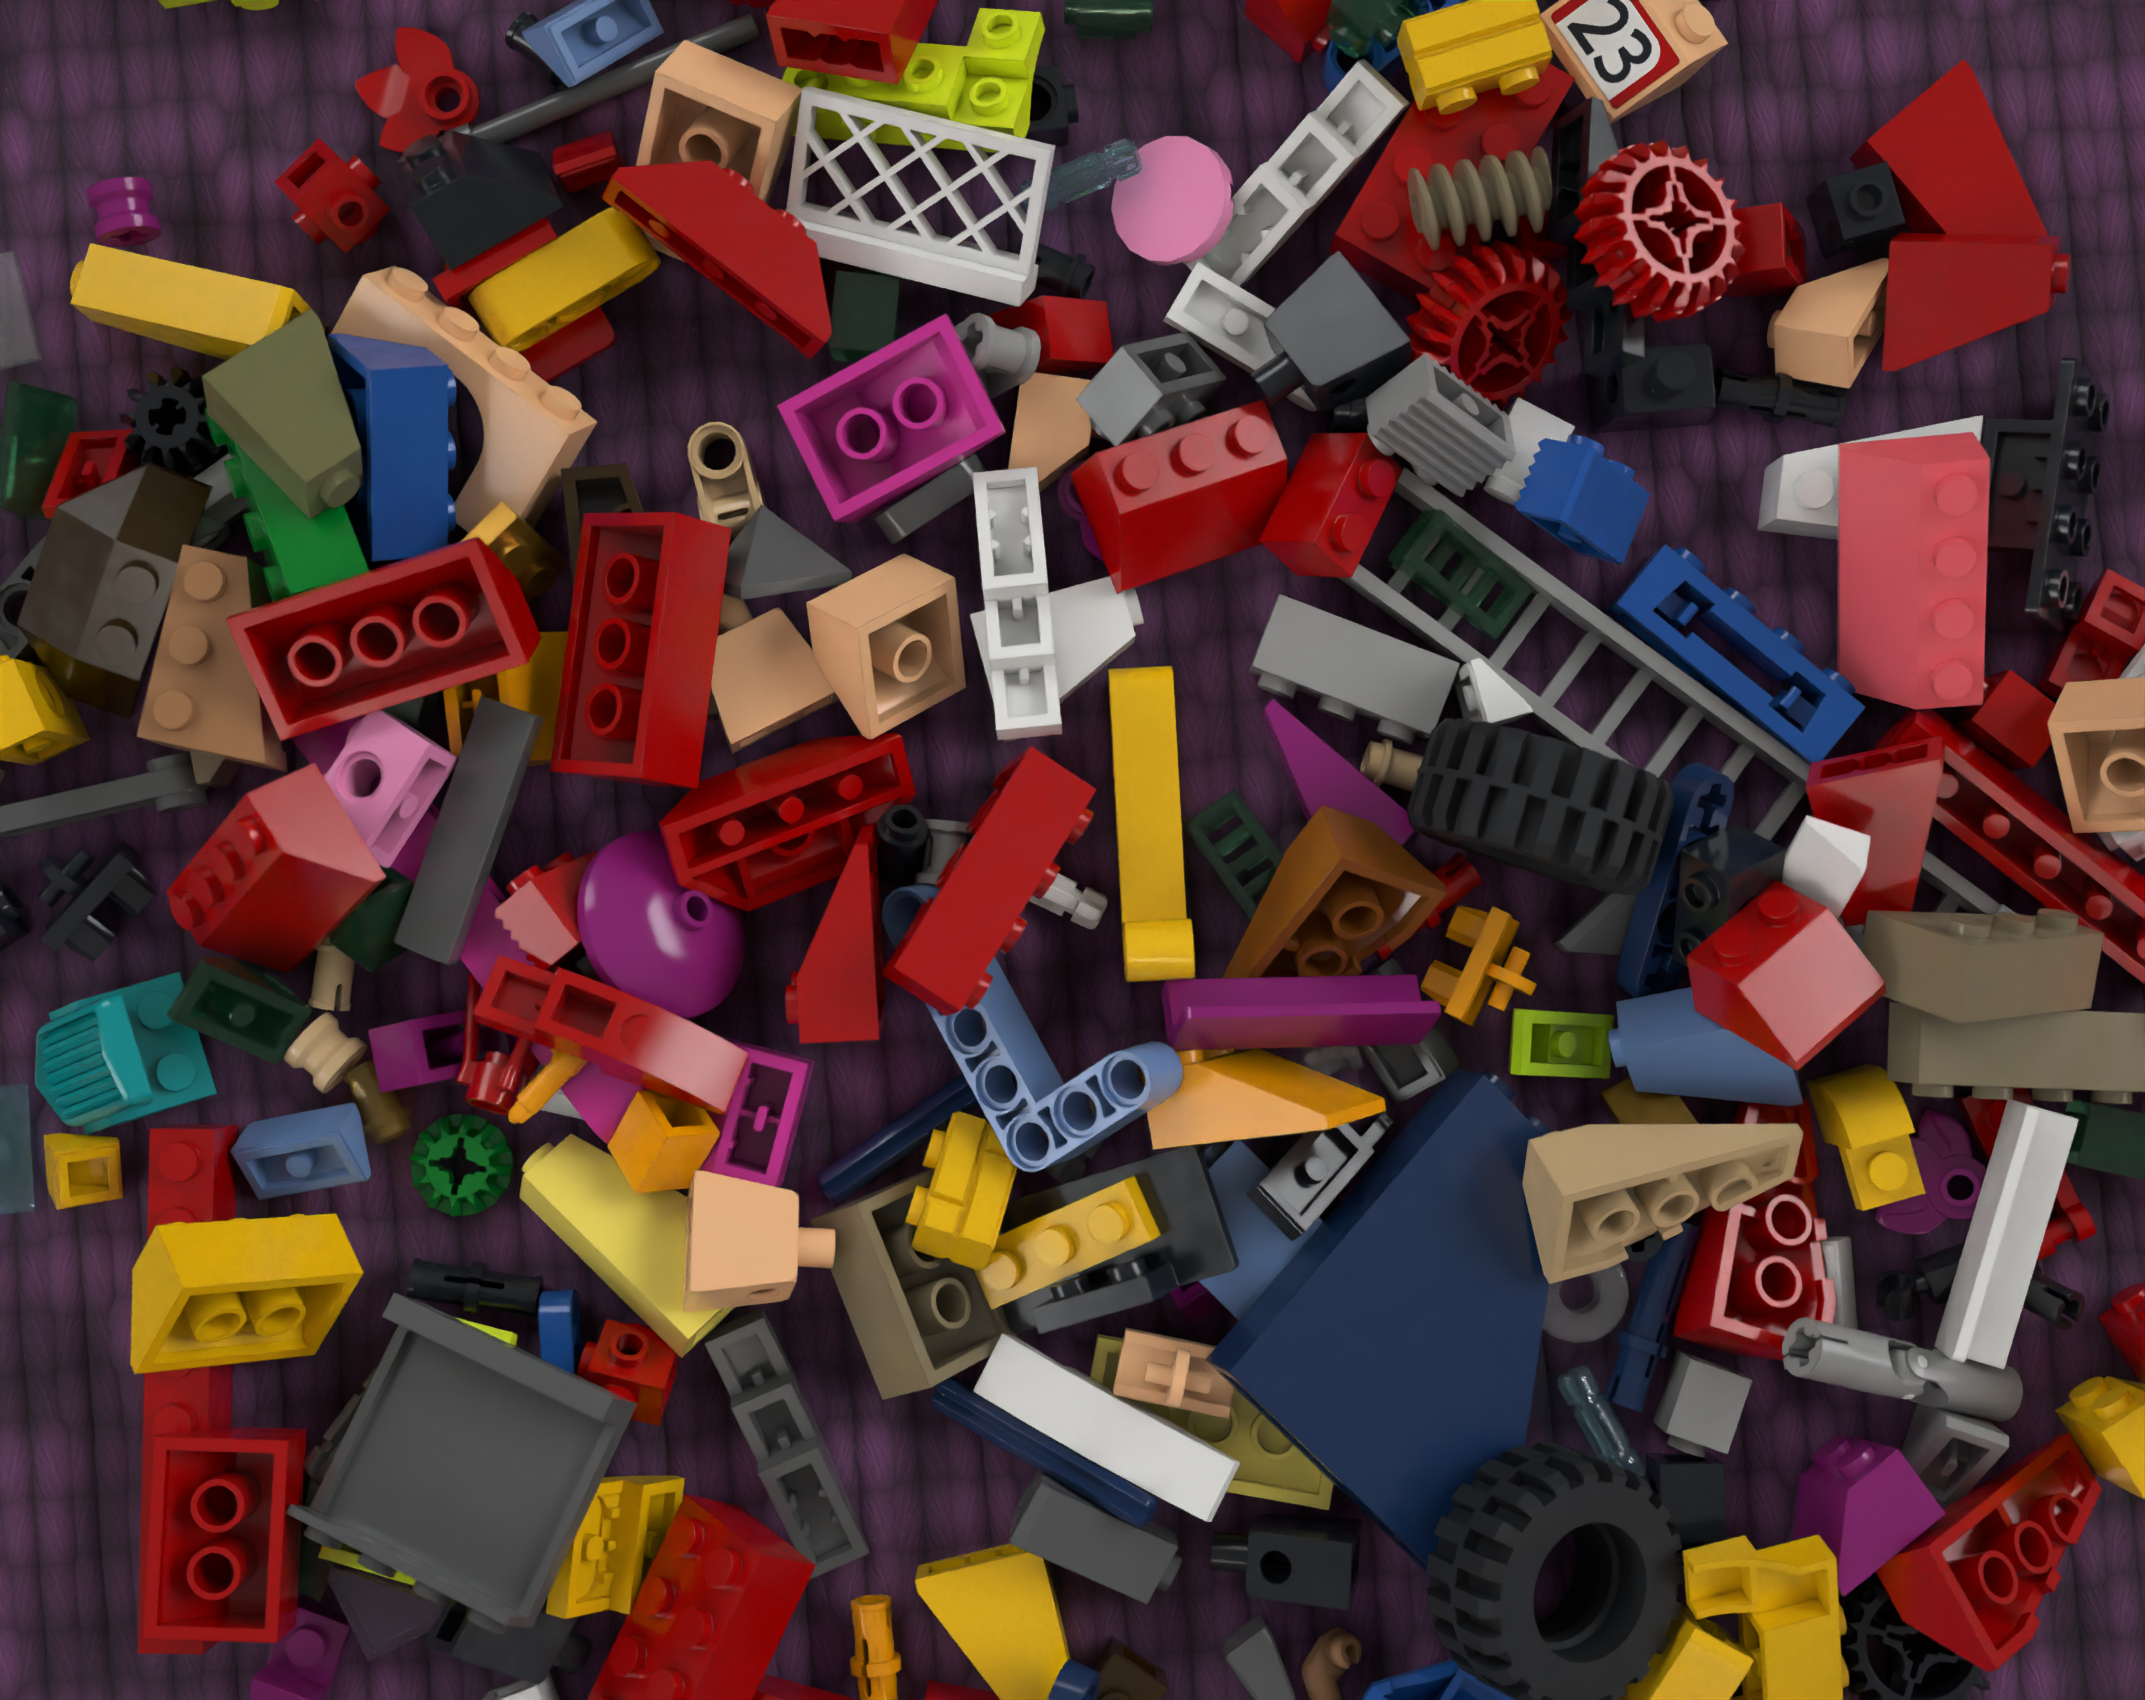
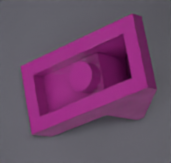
M298 1599L296 1626L278 1643L274 1644L267 1665L253 1677L250 1688V1700H327L356 1620Z

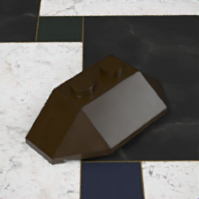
M149 462L131 470L127 474L100 484L57 505L17 625L66 697L130 719L163 628L182 544L192 546L213 486Z

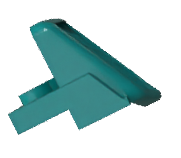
M180 972L75 1001L49 1012L50 1021L38 1030L36 1036L35 1086L64 1124L72 1127L83 1126L85 1135L217 1094Z

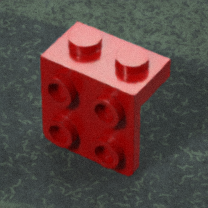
M547 217L453 270H450L445 263L443 266L445 271L432 278L444 301L450 307L458 308L472 316L479 324V331L491 339L468 301L470 293L487 279L560 236ZM598 306L535 345L519 352V354L527 359L531 371L545 382L550 383L611 348L616 341V333L602 308Z

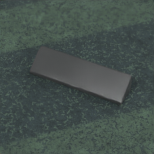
M484 696L480 697L394 943L446 965L458 964L542 727L543 717Z

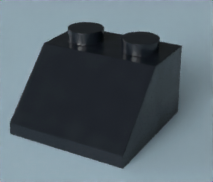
M449 131L439 138L436 135H427L416 140L406 148L403 153L404 157L396 161L409 207L450 270L455 269L564 207L548 168L538 152Z

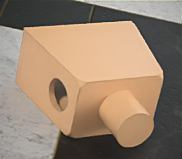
M723 594L711 692L719 711V719L727 744L733 754L840 699L815 662L813 650L779 607L753 619L744 600Z
M694 1171L687 1197L683 1311H705L781 1302L789 1299L796 1284L797 1267H833L836 1241L835 1230L798 1227L799 1195L792 1190L706 1171Z

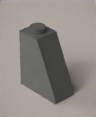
M1038 1469L1011 1517L1009 1542L1013 1545L1145 1604H1148L1156 1588L1166 1592L1182 1562V1557L1175 1554L1178 1549L1175 1532L1153 1520H1150L1146 1526L1134 1527Z

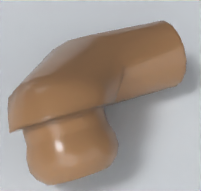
M1336 1628L1319 1636L1301 1668L1310 1700H1343L1338 1681L1346 1669L1350 1667V1663L1357 1664L1362 1655L1361 1643L1354 1634L1348 1633L1344 1629Z

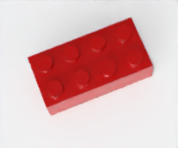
M1549 63L1544 73L1538 75L1540 81L1533 87L1512 95H1502L1500 87L1476 94L1477 101L1473 105L1451 114H1440L1438 106L1420 111L1414 99L1338 228L1328 253L1333 255L1340 251L1353 268L1421 306L1416 294L1429 293L1435 284L1432 272L1445 274L1449 271L1452 254L1468 259L1474 243L1479 244L1482 238L1475 224L1468 225L1464 245L1457 246L1450 230L1443 229L1439 249L1432 251L1424 234L1418 233L1413 221L1407 183L1409 169H1418L1426 182L1429 168L1437 163L1443 164L1452 178L1454 166L1461 159L1470 160L1477 173L1480 161L1484 155H1495L1503 167L1507 154L1513 150L1522 151L1526 158L1529 159L1575 78Z
M685 1494L635 1598L631 1614L627 1615L587 1700H752L816 1565L740 1505Z

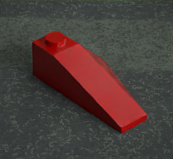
M1802 1097L1803 1104L1794 1106L1739 1102L1733 1124H1798L1803 1131V1137L1794 1176L1724 1212L1715 1210L1712 1205L1705 1208L1699 1226L1702 1230L1693 1250L1680 1293L1673 1336L1732 1355L1783 1361V1358L1786 1357L1782 1355L1783 1340L1790 1325L1797 1319L1807 1317L1833 1323L1836 1295L1833 1278L1826 1279L1821 1242L1828 1240L1825 1218H1818L1813 1180L1819 1175L1809 1099Z
M2069 1432L2059 1434L1945 1507L1943 1510L1946 1514L1875 1572L1903 1622L1986 1672L1997 1670L2033 1638L2040 1624V1620L2035 1616L2044 1594L2055 1591L2061 1575L2056 1571L2061 1557L2067 1546L2077 1544L2102 1488Z

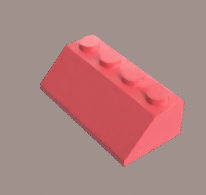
M1973 432L1838 444L1837 672L1855 687V693L1916 710L1983 705L1990 457Z

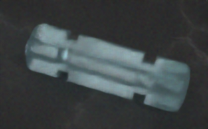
M1121 139L1105 146V153L1098 154L1095 150L1052 168L1044 213L1057 208V201L1064 200L1066 204L1110 186L1112 178H1118L1119 181L1139 174L1142 170V163L1135 144L1129 139ZM1033 177L1022 181L1020 193L1032 185ZM1029 197L1023 201L1027 209Z
M1582 1365L1564 1373L1558 1378V1388L1568 1406H1575V1413L1573 1415L1596 1456L1619 1465L1623 1469L1634 1472L1643 1478L1645 1476L1644 1465L1635 1449H1628L1629 1438L1607 1400L1603 1399L1604 1395L1597 1394L1599 1385L1590 1369Z

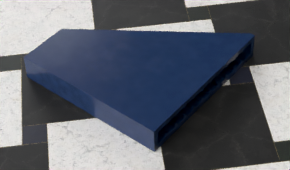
M1455 1068L1205 1359L1426 1574L1429 1551L1436 1552L1440 1538L1434 1532L1440 1517L1448 1518L1455 1504L1450 1499L1463 1483L1470 1486L1476 1480L1473 1472L1490 1459L1502 1463L1501 1454L1506 1450L1521 1445L1525 1446L1549 1291V1283L1543 1273L1522 1182L1528 1140L1541 1137L1552 1131L1536 1117L1530 1114L1523 1115L1510 1101L1514 1097L1511 1088L1498 1076L1487 1070H1484L1481 1074ZM1427 1574L1431 1579L1434 1580L1433 1576Z

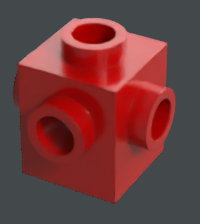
M320 138L274 182L300 208L291 218L319 246L329 237L345 254L354 245L362 244L373 237L381 225L382 218L391 210L374 192L382 184L377 176L355 155L345 163Z
M606 1319L598 1343L587 1341L582 1352L577 1376L636 1403L637 1406L631 1420L660 1426L677 1376L679 1355L655 1331L645 1325L638 1323L626 1324Z

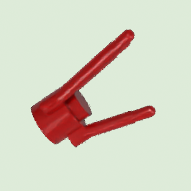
M558 964L549 969L548 972L556 974L558 967L561 968V966ZM470 972L466 995L463 1061L456 1082L469 1086L464 1100L470 1105L488 1112L508 1116L509 1110L518 1101L516 1096L529 1084L540 1062L530 1050L533 1042L520 1037L511 1056L489 1051L483 1062H477L479 1023L475 1021L473 1012L481 996V985Z

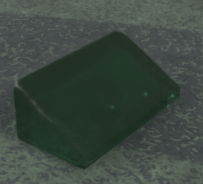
M9 381V385L6 388L0 442V511L23 519L52 521L45 518L42 505L70 432H75L78 407L76 399L62 393Z

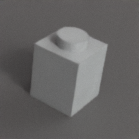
M1677 1350L1653 1423L1665 1433L1670 1434L1667 1444L1676 1449L1703 1458L1707 1448L1728 1454L1752 1380L1737 1370Z

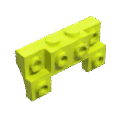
M980 8L967 46L918 43L899 84L790 67L786 68L782 80L802 89L811 86L1026 138L1030 126L1034 72L1040 44L1045 32L1041 12ZM817 107L815 130L821 138L848 140L854 136L839 112ZM799 108L792 136H796ZM858 117L864 127L874 122L873 120ZM884 123L870 133L875 143L912 146L902 129L898 126ZM920 132L926 142L936 137L935 135ZM945 139L933 147L968 151L963 142ZM982 147L984 152H998L997 150Z

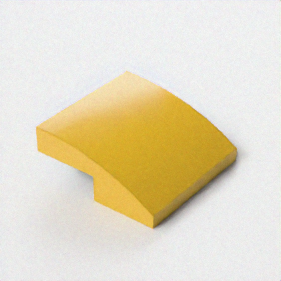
M667 1475L603 1477L548 1594L546 1614L563 1619L606 1610L630 1615L635 1598L683 1500L685 1478Z

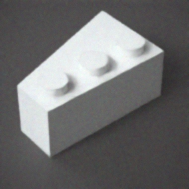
M1983 415L1845 443L1973 432L1980 442ZM1838 444L1786 454L1765 467L1757 530L1838 540Z

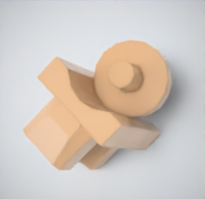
M1125 1328L1112 1391L1113 1395L1228 1419L1234 1387L1205 1360L1216 1346Z

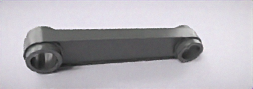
M190 753L163 757L146 763L148 774L1 806L0 840L150 806L156 807L157 814L193 810L209 804L207 792L210 790L208 786L196 784Z

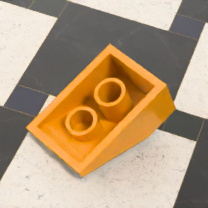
M1259 1048L1243 1051H1234V1049L1178 1050L1175 1052L1179 1056L1183 1067V1079L1180 1087L1170 1098L1149 1110L1147 1115L1154 1150L1326 1130L1386 1111L1385 1100L1381 1096ZM1140 1071L1142 1085L1145 1087V1075L1143 1071Z

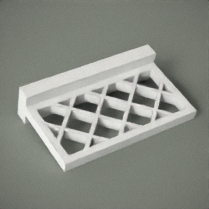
M807 86L801 90L786 212L792 214L803 224L807 232L806 235L817 243L818 254L821 258L1019 307L1035 290L1039 265L1035 264L1055 145ZM817 107L839 112L854 135L831 152L815 130ZM858 117L873 120L874 122L864 127ZM884 123L900 127L915 149L914 152L892 167L870 136L871 132ZM920 132L935 135L936 137L926 142ZM945 139L963 142L977 166L954 181L951 180L931 150ZM859 142L880 173V175L858 190L855 189L835 157ZM982 147L997 150L998 152L988 158ZM813 150L819 160L810 166ZM1008 154L1036 160L1032 185L1015 197L993 165ZM920 157L941 190L917 205L896 173ZM824 166L845 197V199L831 208L805 202L808 176ZM982 172L1003 204L978 220L957 188ZM883 181L886 182L906 212L892 223L877 220L861 198V196ZM945 196L967 227L952 238L936 234L922 211ZM1029 197L1026 215L1019 203ZM850 205L856 214L841 210ZM1008 211L1023 233L1020 255L997 249L983 227ZM911 220L916 229L902 225ZM972 235L978 244L963 240Z

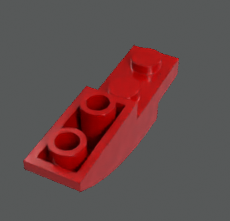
M498 955L473 1012L477 1023L598 1064L603 1074L726 1116L749 1058L748 1052L720 1036L633 995L558 967L556 974L502 955Z

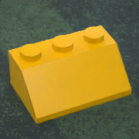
M294 1214L288 1217L234 1218L228 1221L173 1222L167 1225H156L132 1270L130 1364L134 1374L315 1355L364 1274L337 1214Z

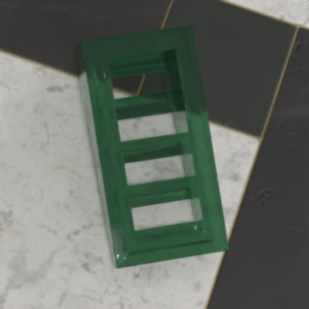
M1442 509L1423 511L1388 557V560L1409 578L1491 639L1499 637L1534 590ZM1438 536L1441 542L1425 562L1421 557ZM1457 551L1463 556L1445 579L1439 572L1454 552ZM1476 567H1479L1484 572L1465 596L1459 590ZM1496 582H1499L1505 588L1485 613L1478 606Z
M1232 789L1183 824V827L1248 918L1252 920L1258 908L1253 899L1267 890L1283 855L1237 791ZM1238 815L1243 824L1212 845L1206 836ZM1253 836L1258 844L1227 865L1222 857ZM1268 857L1273 865L1242 887L1237 879Z

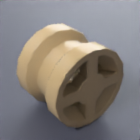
M326 1012L313 1021L299 1035L288 1049L284 1060L293 1068H304L313 1076V1086L324 1094L340 1083L356 1066L366 1052L367 1045L358 1037L348 1038L339 1030V1020L331 1013Z

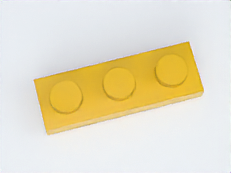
M1133 1175L998 1235L994 1251L986 1269L980 1271L974 1269V1272L992 1310L1150 1242L1161 1236Z

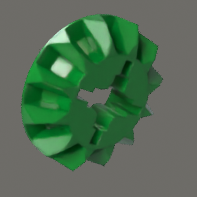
M453 1114L432 1123L418 1135L413 1153L408 1159L413 1176L412 1187L419 1191L426 1200L428 1207L450 1214L452 1217L477 1214L494 1205L507 1190L513 1172L512 1151L504 1134L490 1121L472 1114ZM462 1138H464L463 1148L466 1149V1159L476 1162L478 1166H486V1171L479 1170L464 1175L462 1184L458 1185V1191H456L457 1182H454V1172L444 1169V1165H436V1160L441 1161L445 1158L456 1156L458 1147L462 1146Z

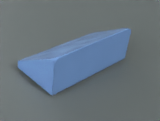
M576 0L521 33L528 45L569 88L663 34L664 30L649 0Z
M355 1103L254 1121L246 1126L230 1150L259 1200L368 1181L371 1176L361 1116Z

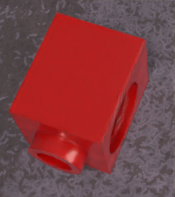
M2009 669L1989 675L1988 677L1984 676L1983 705L1960 706L1963 710L1951 725L2009 770L2015 771L2032 768L2052 743L2047 722L2056 704Z

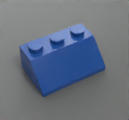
M341 333L328 334L330 353L361 447L363 485L344 504L361 551L374 562L412 558L448 546V532H453L456 526L455 505L451 495L448 493V470H453L456 464L455 442L452 434L448 431V407H453L456 401V383L453 372L448 368V364L426 347Z

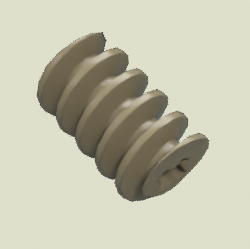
M1537 146L1532 151L1530 161H1528L1522 151H1510L1506 156L1504 167L1495 155H1484L1480 161L1478 173L1471 161L1467 159L1457 161L1452 178L1446 167L1440 163L1433 164L1429 168L1426 182L1418 169L1410 168L1408 172V194L1413 221L1418 233L1424 234L1432 251L1439 249L1443 229L1450 230L1457 246L1464 245L1468 225L1475 224L1483 242L1490 241L1495 220H1501L1509 237L1516 236L1519 217L1525 215L1535 233L1542 232L1545 212L1550 210L1552 200L1551 173L1547 155L1541 146Z

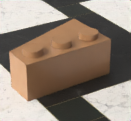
M182 544L136 737L162 746L288 772L286 752L282 751V742L226 623V619L231 615L272 603L263 567L246 557Z

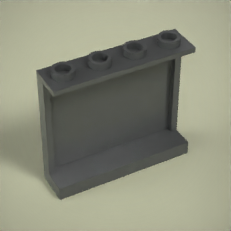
M393 1293L382 1317L398 1324V1327L310 1507L290 1504L286 1514L308 1524L304 1535L309 1539L336 1550H340L343 1543L362 1552L357 1562L367 1569L394 1578L398 1570L415 1579L412 1591L418 1595L445 1606H449L451 1599H454L470 1607L471 1610L467 1619L480 1627L498 1634H504L508 1626L533 1628L637 1404L424 1302Z

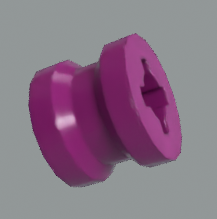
M140 177L112 178L92 184L86 189L88 205L97 211L99 221L94 227L96 241L100 245L107 247L135 246L155 240L161 235L159 219L152 215L149 203L153 199L151 182L147 179Z

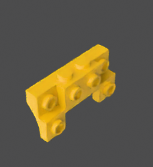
M1819 1534L1760 1550H1755L1748 1538L1743 1535L1683 1551L1686 1601L1696 1619L1738 1613L1740 1645L1754 1659L1749 1671L1742 1680L1743 1695L1730 1698V1700H1843V1688L1849 1686V1674L1841 1654L1840 1636L1846 1634L1847 1624L1843 1609L1838 1601L1837 1560Z

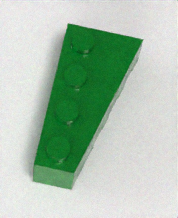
M204 408L215 446L227 445L231 459L224 461L226 475L234 498L244 497L250 513L243 514L246 529L255 553L260 551L264 553L268 567L263 568L273 602L369 571L344 504L336 508L328 507L312 519H309L208 415L207 408Z

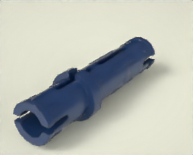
M1685 1222L1681 1223L1683 1232L1665 1240L1659 1252L1651 1259H1648L1626 1330L1620 1329L1616 1342L1621 1343L1603 1399L1635 1411H1644L1649 1387L1660 1357L1666 1359L1669 1346L1664 1343L1668 1334V1328L1673 1312L1676 1309L1693 1250L1702 1230L1700 1227Z

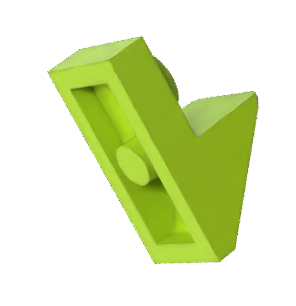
M1513 1008L1509 1054L1510 1074L1610 1079L1611 1048L1608 1031L1613 1029L1614 1015Z

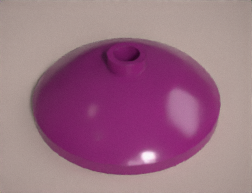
M647 830L629 833L606 845L591 860L579 889L577 917L584 949L591 965L603 983L686 1020L704 1014L718 1006L734 988L743 966L745 930L740 908L711 898L701 891H693L680 886L675 880L661 831Z

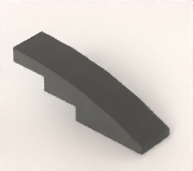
M764 1308L711 1330L704 1337V1344L731 1397V1410L758 1462V1475L795 1549L816 1565L810 1579L869 1554L868 1544L844 1485Z

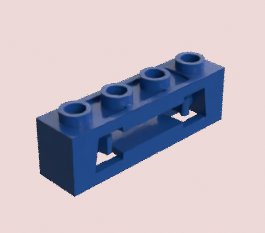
M1666 544L1654 551L1607 607L1605 612L1646 645L1808 764L1822 761L1865 709V706L1852 696L1856 691L1855 687L1838 672L1827 667L1821 671L1802 656L1806 648L1792 634L1779 627H1775L1772 631L1753 616L1756 612V607L1743 594L1731 587H1726L1722 590L1703 575L1707 571L1706 566L1694 554L1679 546L1672 550ZM1673 591H1676L1680 596H1682V597H1683L1685 600H1687L1688 602H1685L1684 600H1682V599H1681L1676 593H1674ZM1699 610L1700 613L1696 617L1699 621L1775 683L1785 680L1792 687L1788 691L1782 689L1774 699L1696 634L1691 632L1687 637H1684L1677 629L1680 625L1685 627ZM1654 611H1656L1659 615L1665 618L1668 621V623L1665 620H1663L1660 616H1658ZM1800 694H1802L1804 697H1806L1809 701H1807V700H1805L1803 697H1801ZM1780 714L1784 715L1789 721H1791L1794 724V726L1785 718H1783Z

